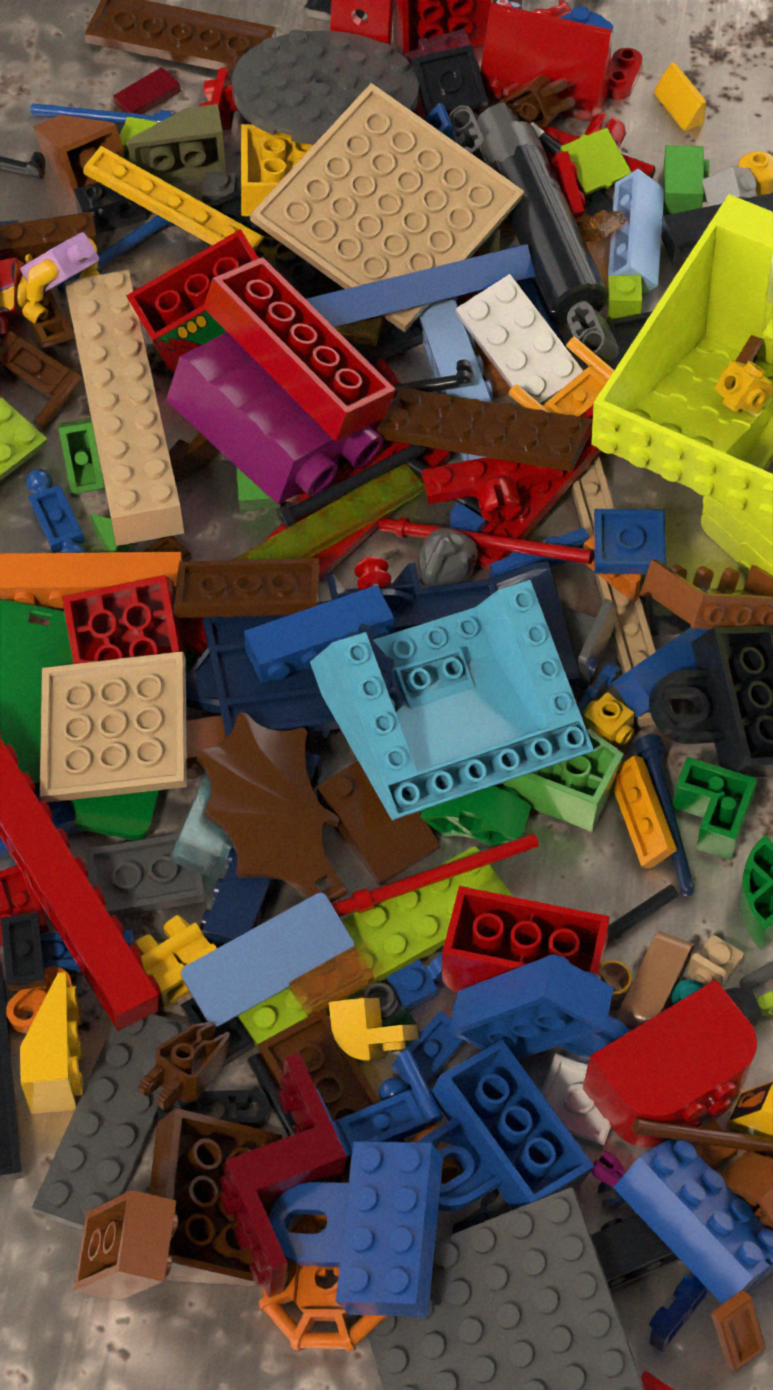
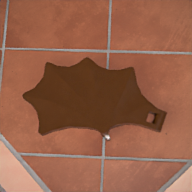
M240 712L237 715L233 731L219 745L199 750L197 753V761L207 771L211 783L210 799L206 805L204 816L221 827L232 840L237 856L236 874L239 878L283 880L308 898L317 893H323L327 896L330 903H333L345 896L347 889L330 866L324 853L322 829L326 826L337 827L340 817L322 807L313 792L306 771L305 742L307 731L302 727L289 731L270 730L257 724L248 714ZM326 880L330 887L321 892L317 884Z

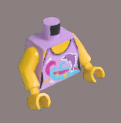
M85 233L77 234L20 268L28 282L27 299L30 300L23 307L22 314L32 323L37 324L38 318L44 320L48 315V310L39 303V301L43 300V293L82 272L80 278L101 275L96 270L99 261L96 244L93 240L87 238Z

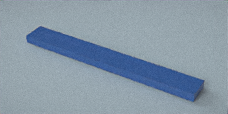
M528 244L307 298L306 300L333 327H338L484 290L509 274L515 281L534 277L535 272Z

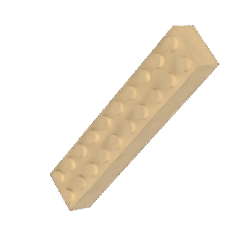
M129 270L64 281L116 546L184 534L180 502L138 315L126 295L133 292Z

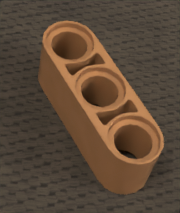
M658 930L622 1003L617 1020L625 1024L628 1029L633 1030L665 1011L671 1001L672 990L680 982L688 965L694 944Z

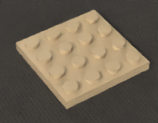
M183 652L42 668L40 798L48 803L187 787L186 658Z

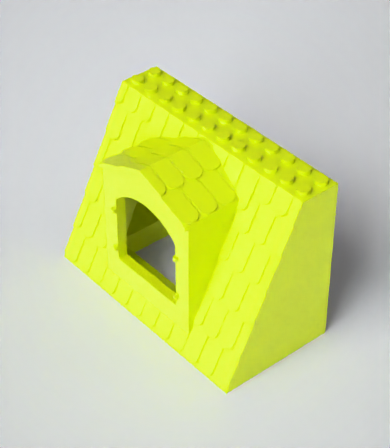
M728 194L594 401L592 445L604 453L617 455L628 460L636 467L649 469L660 474L668 481L678 482L703 495L701 526L704 532L738 563L737 566L747 576L751 565H756L773 576V474L767 472L768 467L773 461V393L757 415L742 409L738 413L732 411L721 402L723 396L713 389L719 381L722 371L729 366L732 360L735 361L751 335L762 339L763 343L756 365L765 371L764 376L773 383V212Z

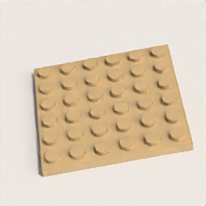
M370 83L250 214V221L341 287L348 289L471 258L521 201L524 191L377 86ZM430 303L381 316L403 332H406Z

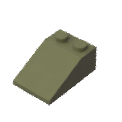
M218 104L186 108L127 139L130 162L167 183L203 179L205 172H227Z

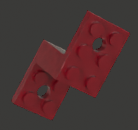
M300 1053L285 1058L283 1074L280 1075L282 1088L278 1091V1098L285 1113L291 1112L296 1123L293 1125L294 1135L227 1159L225 1163V1176L221 1177L223 1192H220L219 1195L222 1206L227 1215H234L238 1225L234 1229L238 1244L242 1251L248 1249L253 1263L250 1264L252 1277L257 1287L264 1286L268 1298L284 1292L287 1260L267 1215L271 1214L273 1206L279 1197L296 1185L307 1182L342 1183L346 1154Z

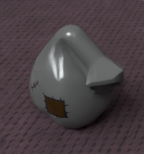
M450 528L434 530L425 538L418 555V567L424 583L429 587L467 582L472 576L478 557L476 543L467 535Z

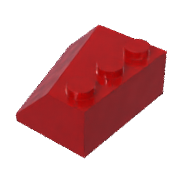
M166 575L62 596L73 664L183 652L185 656L180 618H175L173 581Z

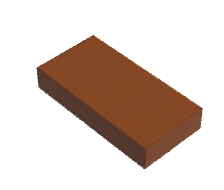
M741 1290L711 1312L725 1363L733 1371L738 1370L765 1350L766 1347L753 1299L745 1290Z

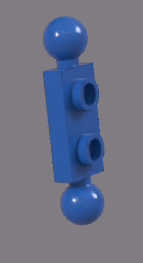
M44 469L32 470L26 477V487L32 493L28 498L52 553L61 551L60 553H87L86 549L81 545V543L85 542L83 533L60 484L52 487L53 480L49 472Z
M454 1002L453 1007H452V1014H453V1011H454L455 1002ZM441 1010L420 1032L419 1040H413L405 1049L412 1051L428 1086L467 1043L449 1033L452 1017L450 1018ZM398 1058L392 1064V1071L399 1077L389 1078L381 1084L379 1089L381 1101L405 1092L411 1087Z

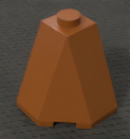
M58 115L33 126L41 153L75 203L73 189L97 183L96 180L83 174V169L100 146L120 157H123L125 153L116 124L113 122Z

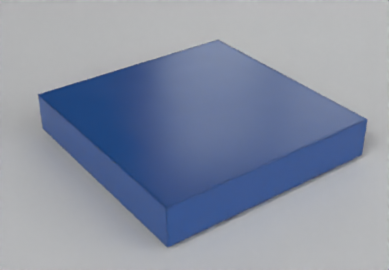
M594 509V573L647 574L651 559L658 560L666 566L665 510Z

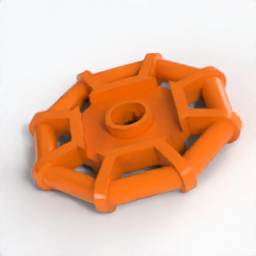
M304 1214V1217L289 1231L302 1234L320 1233V1229H325L327 1225V1216ZM286 1259L287 1266H289L287 1288L284 1289V1292L268 1298L263 1286L262 1299L258 1302L260 1311L268 1314L291 1342V1348L299 1352L304 1348L345 1349L348 1353L356 1350V1345L387 1317L364 1315L349 1329L347 1318L351 1315L336 1302L338 1280L328 1289H326L324 1284L319 1283L320 1277H326L328 1270H333L334 1275L339 1277V1267L301 1266ZM294 1301L304 1313L298 1325L282 1307L283 1304ZM315 1321H334L337 1324L339 1333L310 1332Z

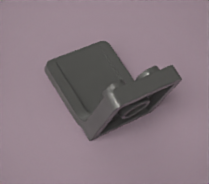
M604 599L597 617L562 606L580 675L583 680L572 685L585 690L592 684L615 631L617 622L614 601Z

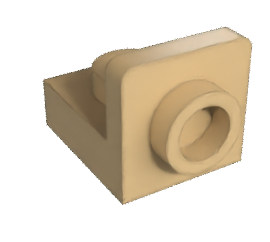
M712 934L698 954L694 953L690 958L687 974L704 986L717 980L722 988H724L743 961L745 953Z

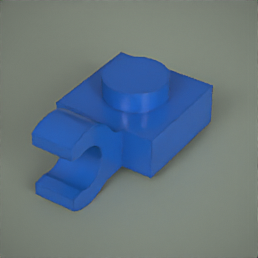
M442 954L433 959L426 968L418 959L386 977L387 984L396 992L398 1001L406 1013L439 995L436 984L443 981Z

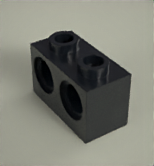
M99 182L73 189L77 213L92 211L95 234L147 220L146 208Z

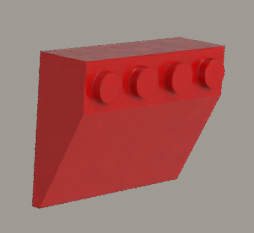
M394 0L393 40L398 52L411 63L412 58L471 44L473 49L484 47L491 0Z
M492 3L480 71L486 96L491 99L501 100L512 90L540 75L549 78L550 82L565 79L568 86L563 91L556 93L557 98L560 100L573 96L576 104L567 110L559 112V114L591 122L593 116L602 113L608 98L613 30Z

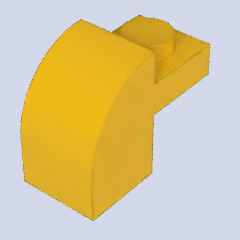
M359 998L329 1002L333 1036L339 1047L351 1057L360 1060L385 1059V1051L406 1049L405 1041L419 1040L417 1024L382 1027L379 998Z

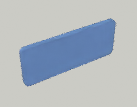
M317 893L186 965L181 971V977L206 1021L214 1022L215 1028L350 954L354 949V942L327 896L323 893Z

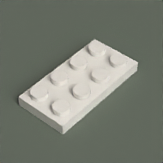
M510 274L455 309L457 317L510 388L518 384L542 406L583 372L582 368Z

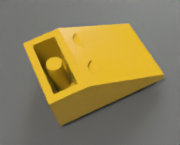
M66 972L57 974L20 1046L21 1085L31 1114L75 1110L77 1096H82L84 1091L82 1072H79L78 1060L83 1059L82 1039L78 1037L77 1026L82 1025L81 1004L77 1002L76 986H69Z

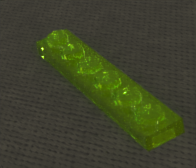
M405 463L346 494L237 556L234 560L310 558L424 493V484Z

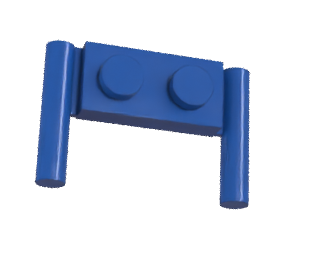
M411 1050L401 1052L397 1058L412 1090L402 1092L338 1119L333 1122L319 1090L316 1089L346 1154V1160L352 1156L353 1141L396 1142L426 1128L427 1124H435L443 1119V1114Z

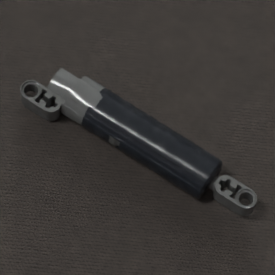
M505 103L495 104L487 108L480 116L466 105L456 107L449 115L453 126L455 142L524 191L521 201L508 214L509 221L520 246L528 244L535 272L534 279L553 321L559 324H568L573 337L575 336L608 364L619 353L618 345L605 318L599 313L605 303H607L609 294L534 127L527 122L521 121Z

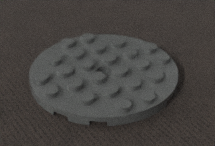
M292 30L289 34L264 39L262 43L250 49L240 58L232 73V98L235 106L244 118L259 129L271 135L276 134L278 131L291 135V141L314 145L370 83L414 112L418 102L419 82L413 72L411 63L387 43H381L368 37L346 32Z

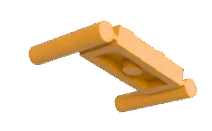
M574 336L569 340L566 347L589 366L550 398L543 406L518 384L514 385L508 394L522 407L527 409L582 417L593 405L614 372V369Z

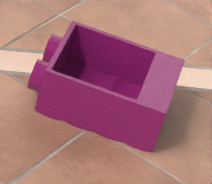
M228 332L179 357L166 399L179 414L277 505L302 490L309 496L317 495L331 483L337 470L348 462L355 469L364 467L378 454L384 441L377 433V426L381 421L379 420L335 442Z

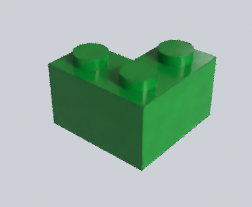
M687 757L675 787L673 808L703 818L699 829L697 850L732 860L753 803L757 779Z

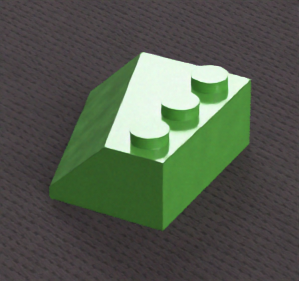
M589 729L587 733L594 751L495 785V787L511 788L519 794V798L530 804L532 809L592 832L605 808L624 753Z

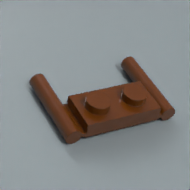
M9 331L0 342V364L3 368L50 398V401L32 422L38 429L43 431L81 384L83 378L78 373L72 372L61 363L19 338L12 331Z

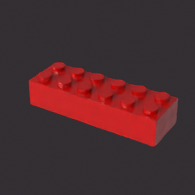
M263 257L212 278L203 308L335 442L385 418L396 389Z

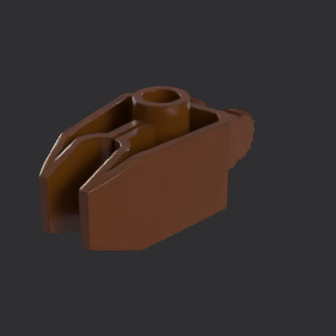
M540 75L512 90L497 104L505 103L521 121L529 124L534 123L539 128L546 127L559 112L573 107L576 103L573 96L560 100L557 98L556 93L563 91L568 86L565 79L550 82L549 78Z
M204 1022L190 1026L156 1048L155 1067L142 1078L137 1088L138 1092L146 1097L160 1086L164 1089L160 1092L156 1101V1105L163 1110L170 1107L171 1104L173 1105L178 1099L183 1102H196L221 1070L229 1049L230 1033L226 1032L214 1039L215 1023Z

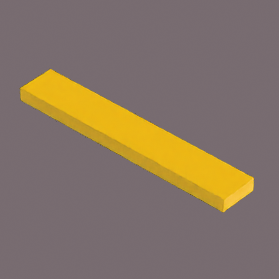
M102 146L84 166L83 174L210 245H214L240 229L255 253L263 244L264 236Z

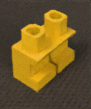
M176 915L163 926L164 933L169 939L160 945L157 944L151 934L143 936L134 943L142 958L143 964L141 967L147 976L152 974L159 984L161 995L158 996V999L164 1008L190 993L181 977L182 969L217 949L213 943L210 944L203 936L196 922L189 925L180 915Z

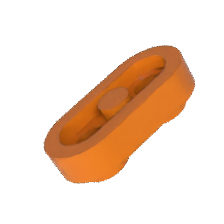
M60 967L45 968L46 986L20 990L10 999L6 1007V1015L9 1024L14 1030L20 1033L28 1032L58 973L66 972L69 986H73L67 971ZM24 1013H33V1016L30 1019H21V1016Z

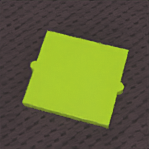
M608 128L587 136L582 134L580 139L560 147L561 152L569 151L571 161L575 162L577 167L576 180L584 195L604 187L609 189L612 184L631 173Z

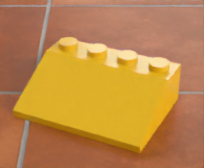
M241 124V216H250L313 145L291 141V135L278 131L276 134L271 135L253 124Z

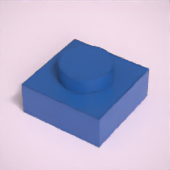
M459 502L450 511V528L481 533L486 527V520Z

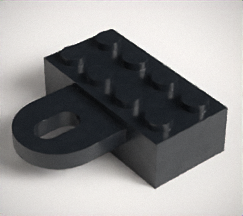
M773 625L714 627L691 642L697 669L670 672L654 684L649 695L651 717L657 728L672 741L681 744L714 743L719 766L753 778L773 776ZM670 699L690 700L695 706L696 714H675L670 708Z

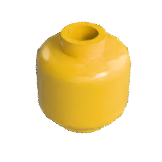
M752 151L743 155L737 167L750 168L756 180L755 190L757 196L772 193L773 156L763 151Z

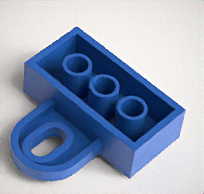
M548 955L540 960L459 990L449 1033L482 1050L502 1039L515 1058L520 1060L557 1046L573 1054L590 1058V1055L627 1034L630 1030L621 1021L608 1015L614 987L599 980L596 974L583 971L570 964L569 960L563 956Z
M502 1039L441 1074L431 1091L439 1108L449 1122L424 1136L418 1143H432L436 1149L440 1142L451 1144L438 1152L443 1157V1161L455 1159L463 1167L462 1174L440 1186L438 1207L440 1211L464 1209L495 1189L500 1192L509 1207L515 1210L567 1188L573 1187L575 1189L584 1182L594 1167Z
M353 1141L349 1183H302L288 1189L273 1206L269 1221L285 1258L301 1266L339 1267L336 1302L349 1315L428 1317L443 1157L432 1143ZM297 1215L327 1216V1225L320 1233L302 1234L289 1231L290 1221Z

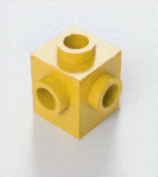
M732 360L729 366L722 371L720 379L713 389L723 396L721 402L732 411L738 413L742 409L758 415L773 393V383L764 376L765 371L755 363L748 361L745 365Z
M608 692L598 701L592 700L582 713L586 730H592L617 749L620 746H624L634 734L635 712L629 709L624 700L616 699Z

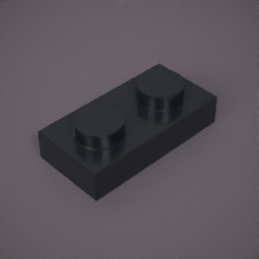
M38 912L2 917L1 929L8 992L46 986L41 925Z

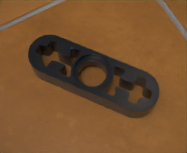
M258 1090L203 1091L196 1102H183L178 1099L165 1110L157 1106L159 1121L168 1115V1112L172 1111V1106L179 1105L182 1110L193 1112L191 1104H196V1113L203 1115L205 1106L213 1102L220 1103L225 1108L224 1114L218 1119L260 1129L267 1124L270 1118L268 1098ZM230 1103L236 1104V1118H231ZM250 1103H257L259 1110L256 1111V1116H248L247 1110Z

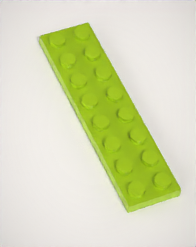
M474 846L441 865L476 854L480 851L476 846ZM489 864L373 905L374 909L361 914L357 911L341 920L354 942V949L350 954L237 1016V1019L258 1049L257 1044L324 1009L326 1013L330 1012L329 1002L353 999L362 994L370 985L385 981L389 975L418 959H424L443 946L459 886L514 896Z

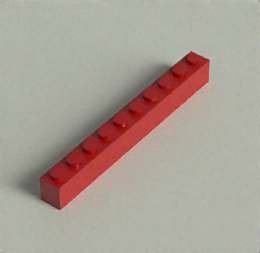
M0 738V838L116 1030L120 1031L158 1011V996L161 995L159 984L152 974L148 976L145 974L141 967L143 964L142 958L137 948L133 944L128 946L123 938L124 930L116 915L110 916L104 907L106 906V901L100 888L97 885L91 886L86 878L88 877V872L84 862L79 856L73 857L69 850L70 842L62 828H55L51 821L53 820V815L45 800H38L34 794L36 789L32 778L27 772L22 773L17 766L18 758L10 744L5 746Z

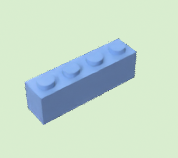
M637 169L615 183L608 275H641L642 295L658 286L664 188Z

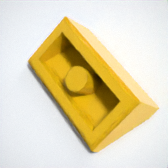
M675 62L670 63L656 85L654 94L682 130L687 131L704 124L707 101Z

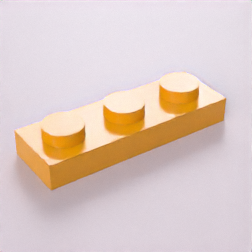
M632 756L620 765L612 787L641 867L651 869L676 852L677 848L645 762L641 757Z

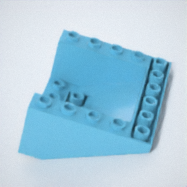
M531 580L497 590L474 608L374 639L373 641L384 654L394 661V680L403 696V704L396 713L394 709L395 703L388 694L366 632L332 642L310 661L322 697L392 821L594 751Z

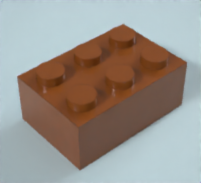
M130 1190L86 1212L73 1291L119 1301L164 1282L172 1265V1256L168 1254L170 1240L174 1236L178 1225V1216L174 1214L176 1200Z

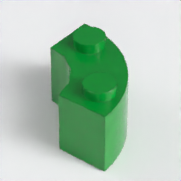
M492 786L422 810L420 818L443 836L469 837L493 848L522 837L531 805L519 798V794L511 788Z
M765 835L756 843L747 858L739 893V909L743 924L749 936L761 950L773 940V842Z

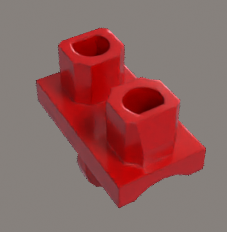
M225 67L218 70L217 79L205 81L203 90L208 102L199 104V106L218 104L222 131L231 129L234 111H238L232 98V81L229 79V70Z

